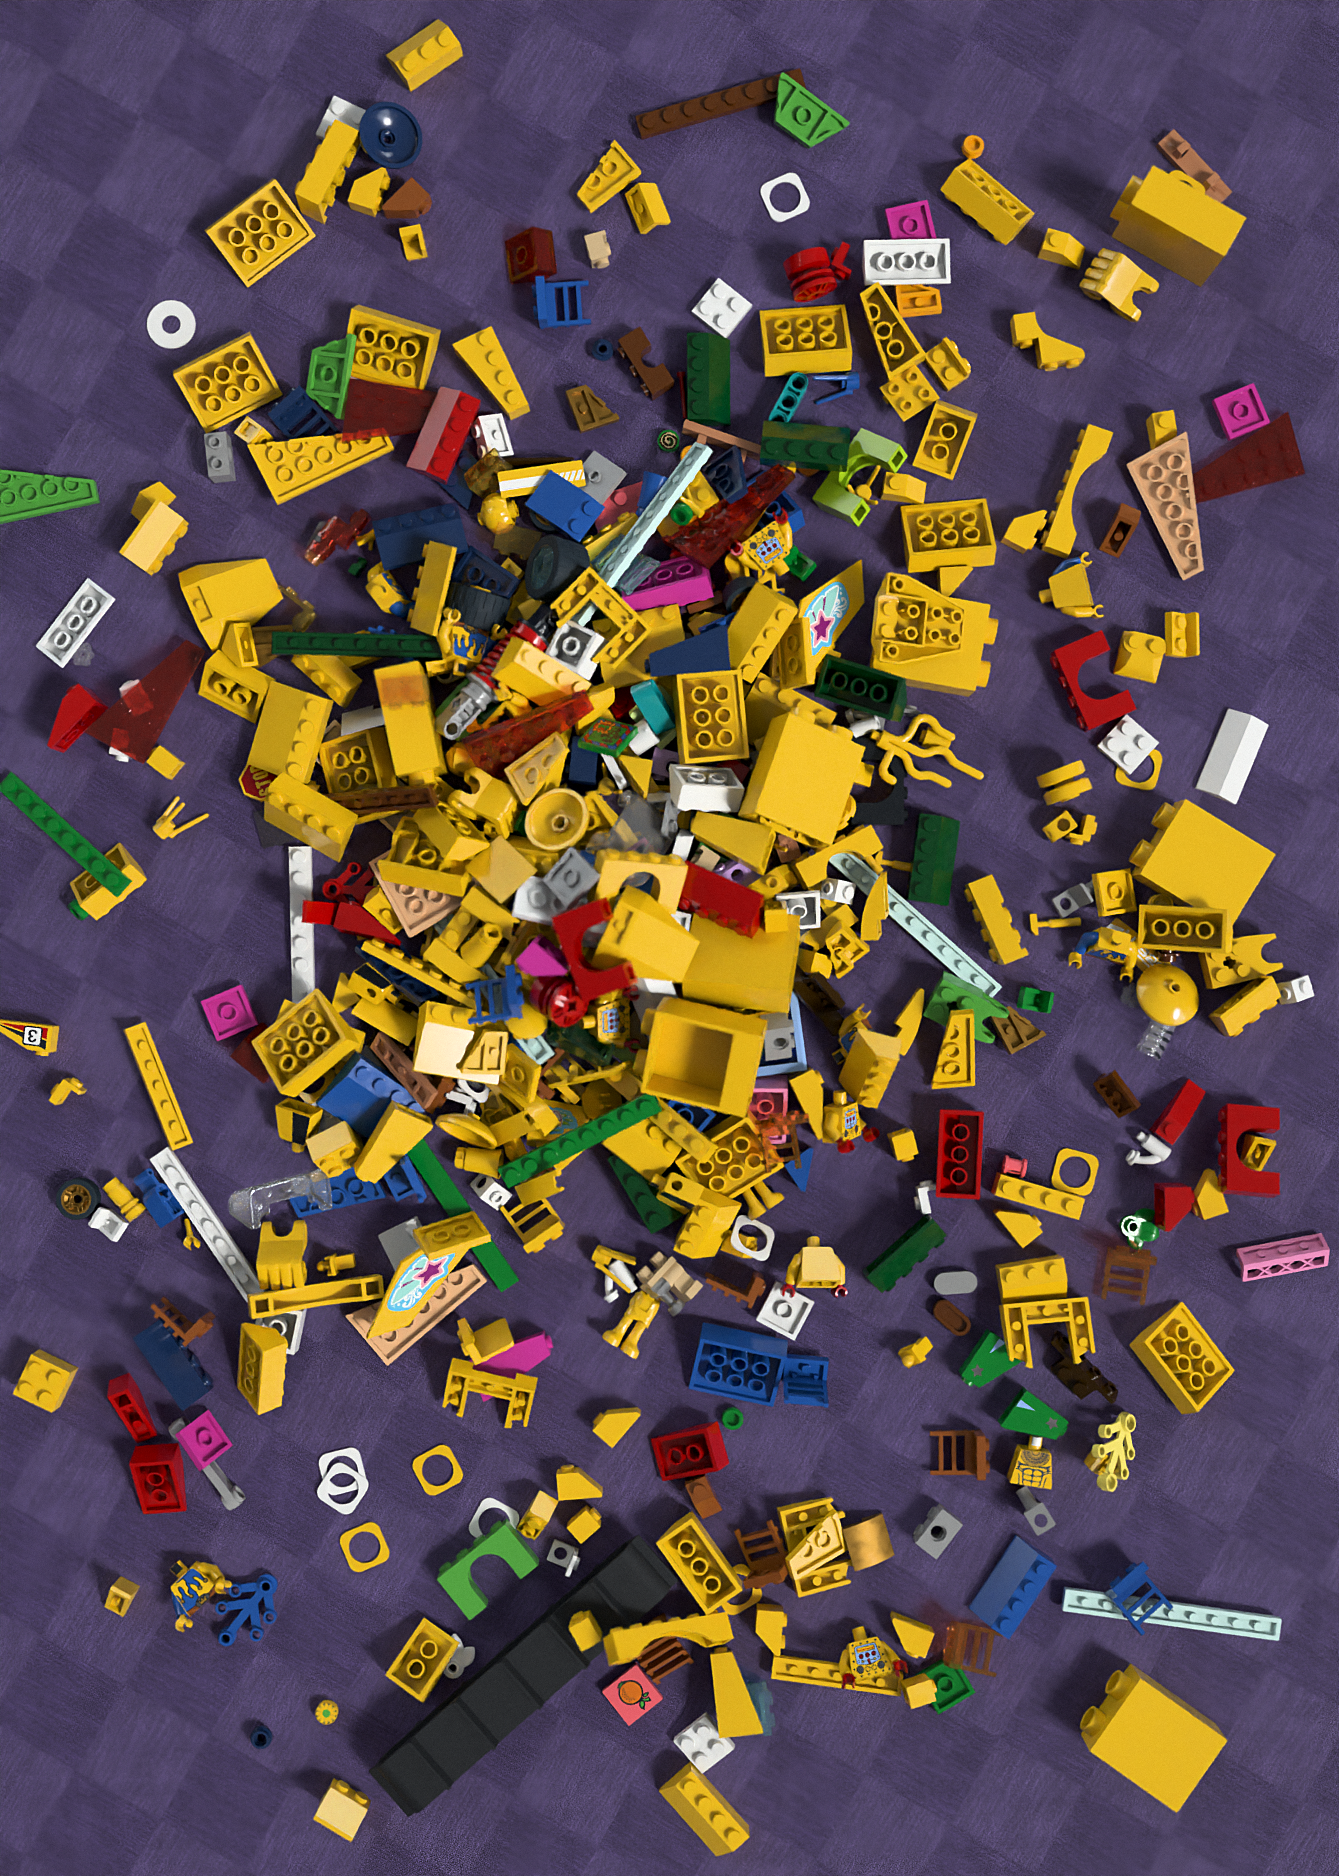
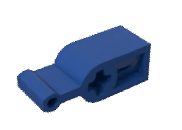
M151 1168L146 1169L133 1179L134 1183L139 1186L144 1194L142 1199L145 1207L160 1229L185 1212L169 1187L158 1182Z

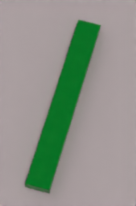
M423 1137L407 1152L409 1158L450 1218L473 1211ZM492 1238L490 1242L471 1248L500 1292H503L520 1280Z

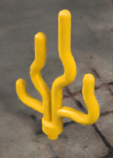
M919 714L914 717L903 735L896 736L885 730H882L881 733L873 730L870 738L876 740V746L886 750L879 766V775L885 782L891 785L897 782L896 777L887 772L894 755L902 759L907 773L914 779L931 780L945 788H949L952 785L949 779L935 772L916 770L911 757L906 751L922 758L941 754L954 768L978 780L984 777L981 771L956 759L952 751L947 747L939 745L928 749H921L908 742L922 722L928 723L939 736L949 741L955 739L954 733L942 728L937 719L929 714Z

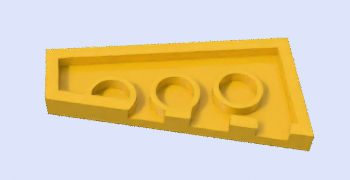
M973 1009L950 1011L931 1082L932 1089L975 1086Z

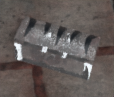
M1151 1019L1136 1050L1159 1062L1177 1026L1163 1025Z

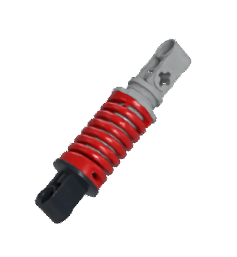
M551 603L541 604L527 621L519 618L516 625L510 629V633H507L504 639L500 640L498 645L493 648V652H489L487 658L481 661L482 665H477L476 670L474 669L473 672L467 674L470 683L460 690L461 693L451 701L449 706L434 722V728L439 734L448 739L458 738L463 730L476 719L477 715L481 711L484 712L486 705L490 701L495 704L500 702L493 689L500 690L499 683L502 682L492 677L491 674L512 637L526 641L541 652L547 650L549 646L547 639L558 628L556 622L560 621L556 608L551 609ZM450 723L449 729L446 730L447 725Z

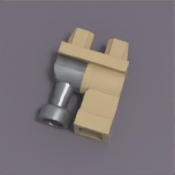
M658 1251L649 1260L656 1270L652 1272L645 1265L637 1272L636 1276L643 1283L640 1288L644 1292L646 1291L651 1298H660L669 1306L668 1312L674 1317L683 1309L685 1302L690 1301L703 1285L698 1280H693L684 1271L683 1267L675 1262L676 1260L672 1256L667 1258ZM669 1290H671L679 1299L675 1300L673 1296L669 1293Z

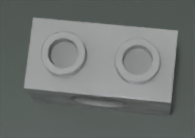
M226 431L204 434L209 478L214 483L236 481L230 436Z
M781 1012L760 1015V1018L768 1020L763 1043L766 1061L792 1057L791 1048H795L794 1036L791 1035V1033H794L793 1020H788L787 1013Z
M940 1503L937 1507L934 1506L927 1514V1520L923 1524H919L913 1533L915 1543L935 1559L940 1556L963 1526L961 1520ZM934 1526L942 1527L939 1533H931V1529Z

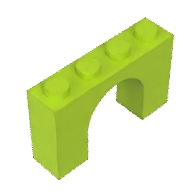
M861 428L849 445L846 472L830 471L812 499L821 510L859 527L871 509L863 498L847 491V485L851 477L861 468L871 465H880L881 468L896 474L908 455L900 444Z

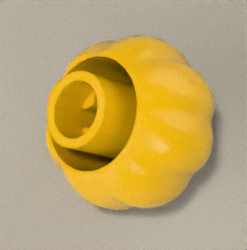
M495 492L483 500L481 511L477 513L481 526L485 525L495 534H505L515 526L519 511L515 500L502 498L501 493Z

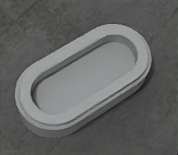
M968 1270L940 1272L934 1277L933 1286L938 1293L943 1295L970 1293L977 1286V1278Z

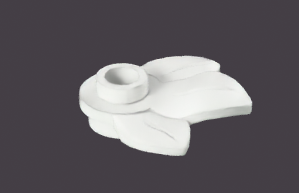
M455 1633L451 1637L458 1641L459 1645L443 1672L448 1678L452 1679L461 1676L464 1667L470 1665L475 1657V1648H464L461 1639ZM454 1664L457 1670H450L449 1665Z

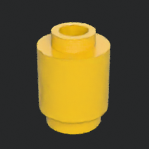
M927 727L926 730L922 729L918 742H921V747L925 749L939 745L949 749L951 741L936 734L931 727Z

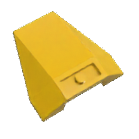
M266 558L201 564L178 573L185 599L200 632L213 653L218 649L221 650L230 624L250 622L252 627L283 599Z
M886 573L876 595L871 644L877 660L891 664H903L962 652L966 607L910 576Z
M627 884L613 913L614 918L610 920L591 965L606 969L631 960L637 978L681 983L699 945V941L649 894Z

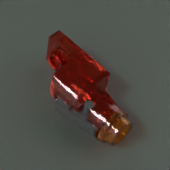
M361 508L359 512H354L350 517L349 525L336 515L327 522H319L307 544L306 553L303 557L315 567H318L336 550V545L346 552L371 520V516Z

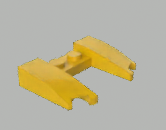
M588 567L550 607L551 609L556 608L560 621L556 622V625L561 629L591 600L621 630L592 659V662L598 664L599 660L613 664L611 669H615L648 637L653 629L598 574Z
M806 851L805 853L802 854V856L805 855V854H807L808 857L811 856V855L808 853V851ZM796 861L791 862L790 866L793 867L797 864ZM822 881L807 890H821ZM798 882L797 884H795V885L792 886L791 888L787 889V890L784 891L783 893L789 892L791 889H793L795 886H797L800 882ZM820 898V907L827 917L820 921V928H811L800 936V944L804 942L814 947L813 952H817L826 945V935L839 920H843L849 927L859 921L846 903Z
M479 885L473 886L460 903L462 905L441 935L434 939L423 954L436 967L465 987L466 984L479 978L482 981H487L490 978L481 969L468 965L458 951L481 920L485 924L498 925L502 930V936L512 943H516L518 936L512 935L514 922H521L519 918L512 916L510 910Z
M527 1109L488 1127L496 1138V1147L503 1144L505 1154L510 1161L527 1153L521 1136L541 1127L538 1122L532 1125L529 1124L528 1119L524 1117L528 1113ZM560 1168L539 1176L536 1174L515 1186L523 1207L564 1190L562 1186L556 1187L557 1181L554 1177L562 1174Z
M1088 1297L999 1305L1009 1361H1013L1016 1358L1024 1361L1025 1367L1033 1368L1027 1325L1065 1321L1074 1364L1082 1362L1079 1356L1089 1350L1091 1354L1095 1353Z
M457 1358L452 1359L442 1407L445 1408L450 1402L459 1408L456 1415L463 1417L469 1390L510 1400L504 1428H511L512 1420H523V1426L527 1427L538 1378L517 1373L516 1378L511 1379L474 1370V1362Z
M832 1497L777 1507L780 1526L789 1554L807 1536L806 1527L817 1525L832 1509L835 1510L830 1504L833 1501ZM842 1510L837 1512L839 1519L845 1517V1513ZM851 1559L825 1563L796 1581L792 1579L795 1594L798 1597H803L850 1584L851 1580L846 1578L848 1566H853Z

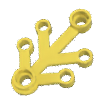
M1121 1412L1116 1422L1110 1425L1101 1424L1098 1428V1434L1101 1438H1110L1112 1433L1117 1432L1115 1439L1105 1444H1094L1092 1447V1455L1096 1458H1104L1107 1453L1111 1452L1105 1472L1097 1478V1485L1103 1491L1113 1492L1117 1487V1479L1126 1480L1129 1476L1126 1460H1133L1135 1457L1130 1432L1134 1431L1136 1420L1128 1412Z

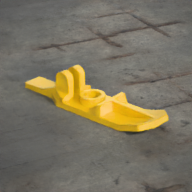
M629 1060L622 1064L607 1067L599 1066L598 1072L597 1070H589L584 1072L583 1076L581 1067L572 1064L569 1067L570 1076L561 1082L549 1084V1088L554 1089L619 1075L630 1069L634 1063Z

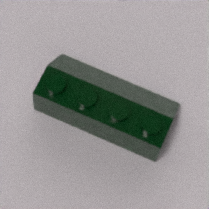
M687 333V420L704 426H730V339L712 333Z
M763 421L759 465L846 472L849 456L850 428Z
M826 654L814 696L887 720L901 722L907 703L906 678Z
M923 813L917 815L906 901L948 907L961 821Z
M925 1214L862 1271L881 1293L885 1290L889 1292L896 1286L897 1283L895 1281L901 1276L903 1278L906 1277L913 1270L912 1266L916 1262H923L929 1256L928 1252L933 1247L936 1249L944 1243L946 1233L932 1217Z

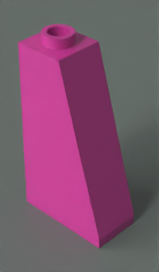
M541 1331L516 1340L514 1345L508 1350L477 1365L474 1363L473 1369L515 1379L517 1373L525 1374L550 1356L551 1348H553L550 1335L546 1336L545 1331ZM481 1394L483 1402L493 1397Z

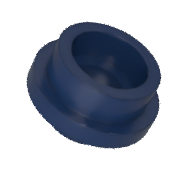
M600 339L593 344L592 354L598 361L604 362L613 356V345L608 340ZM606 347L607 350L606 352L601 353L599 351V348Z
M266 1726L256 1727L250 1736L252 1745L257 1749L268 1747L273 1738L271 1730ZM258 1735H265V1739H260Z

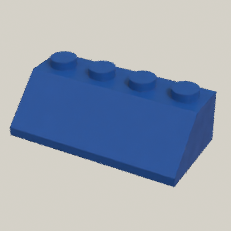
M1015 1535L969 1605V1609L993 1630L1010 1639L1057 1565L1051 1557L1018 1535Z

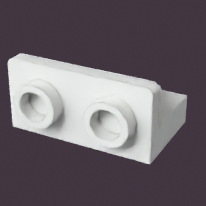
M502 413L478 416L472 424L471 433L476 439L477 453L483 465L487 464L489 458H511L514 453Z

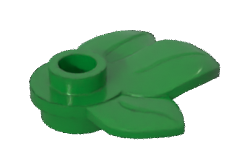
M1141 1208L1134 1215L1124 1216L1120 1220V1230L1126 1235L1127 1244L1131 1248L1141 1250L1144 1241H1154L1159 1237L1158 1228L1155 1224L1151 1223L1155 1216L1154 1210Z

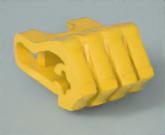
M1102 248L1098 254L1099 258L1095 257L1091 263L1092 268H1088L1084 276L1087 279H1083L1079 287L1092 300H1101L1102 298L1107 300L1114 312L1130 322H1138L1141 317V310L1133 304V293L1141 290L1147 294H1152L1158 290L1159 283L1142 271L1124 254Z
M477 767L468 768L464 775V781L471 787L472 794L455 790L448 797L449 805L467 818L486 822L483 826L485 835L492 839H496L501 835L506 840L510 832L514 831V826L522 810H526V806L522 804L512 785L493 778Z
M295 1220L292 1232L284 1237L276 1236V1229L271 1221L262 1223L256 1261L260 1289H269L271 1285L272 1290H279L282 1284L283 1289L293 1288V1285L295 1287H304L307 1281L306 1264L302 1261V1256L307 1246V1225L305 1220Z

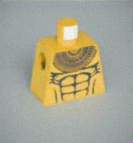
M1030 1434L1028 1445L1018 1444L1016 1446L1007 1473V1479L1010 1483L1052 1489L1051 1453L1048 1449L1041 1448L1043 1437Z

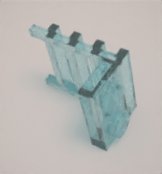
M618 535L590 562L597 574L626 535ZM638 553L628 569L618 579L613 589L616 587L618 591H624L626 595L631 594L648 575L661 565L660 562Z
M766 1680L760 1683L749 1682V1684L745 1685L747 1690H750L751 1700L763 1728V1736L772 1735L771 1727H776L774 1713H770L769 1705H773L772 1691H767Z

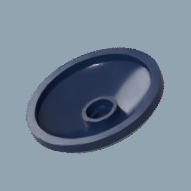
M393 102L376 103L365 111L359 123L361 146L368 157L376 164L388 169H401L409 166L418 157L422 148V131L414 115L405 107ZM384 138L389 140V144L384 142Z

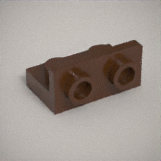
M1116 1070L1108 1074H1101L1093 1082L1097 1092L1104 1098L1118 1119L1140 1107L1141 1104Z

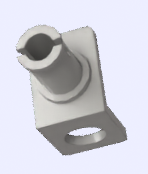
M1093 880L1085 885L1080 883L1051 900L1061 918L1093 902L1091 897L1095 894ZM1062 898L1069 900L1070 908L1068 910H1064L1060 906Z
M1027 1485L1015 1492L1026 1508L1025 1517L1038 1536L1055 1526V1522L1043 1502L1037 1503ZM1038 1514L1045 1515L1047 1517V1525L1045 1527H1038L1034 1522L1035 1516Z

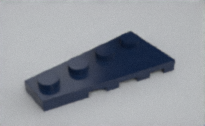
M363 943L355 946L357 954L418 1007L427 1001L433 1002L438 999L439 994L433 987L362 950ZM385 943V946L391 949H399L402 952H404V956H406L409 959H412L411 955L408 953V951L402 943L400 944V946Z

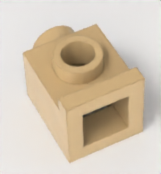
M605 230L585 235V246L592 268L597 267L600 269L609 265L608 256L611 255V251L606 239Z
M701 845L696 850L699 855L695 854L690 862L712 872L720 856Z

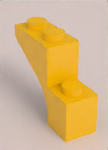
M1035 312L1012 316L1010 327L1013 347L1020 346L1021 349H1025L1035 344L1038 369L1053 371L1061 366L1075 368L1085 358L1082 348L1046 335L1037 323Z

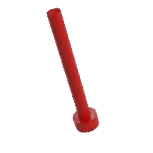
M677 372V378H679L683 419H686L685 372Z

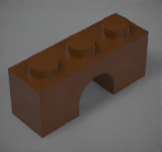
M640 326L618 339V354L622 360L626 359L630 364L628 369L634 378L638 377L642 383L640 388L646 397L649 395L653 401L674 388V380L663 363L653 368L647 367L642 363V358L651 352V343Z

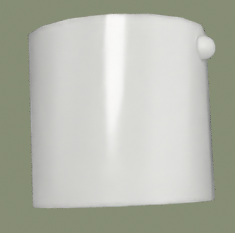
M645 718L633 725L638 727V734L629 743V746L638 756L660 742L659 735L654 733Z

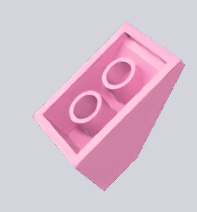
M787 1075L756 1077L752 1100L749 1105L750 1111L759 1121L772 1144H786Z

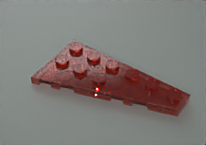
M350 379L342 444L356 440L365 441L369 440V438L381 436L390 437L415 433L418 430H422L438 392Z
M1286 412L1193 474L1196 505L1304 475L1305 470L1289 413Z
M777 464L756 477V482L747 487L748 493L743 498L738 499L732 504L723 498L706 509L701 518L697 517L695 521L688 525H681L678 527L679 531L671 536L667 534L661 539L667 546L708 570L727 550V546L730 547L735 542L734 539L737 540L796 476L793 471Z
M185 640L92 723L84 733L144 764L206 651Z
M582 689L462 739L463 746L477 768L493 778L501 780L506 776L505 768L557 731L560 735L594 710L593 703L586 690Z

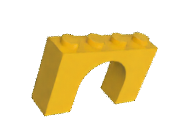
M615 849L598 850L594 869L601 876L588 890L586 899L591 903L607 897L611 910H614L621 883L629 875L645 871L652 873L654 877L650 896L669 914H675L688 866L676 854L665 856L654 852L641 854L632 850L627 852H619Z

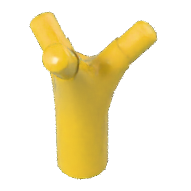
M687 486L685 489L686 498L680 496L679 500L687 504L698 518H701L705 511L694 502Z
M374 528L367 534L356 537V541H358L357 546L368 542V550H373L375 540Z

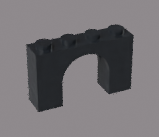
M852 738V742L865 747L861 762L881 763L886 750L876 746V740L872 738ZM894 755L888 766L890 774L897 779V782L892 786L889 796L877 803H856V812L854 817H850V826H902L904 821H907L908 810L904 808V799L908 797V788L904 786V778H907L908 773L900 757Z

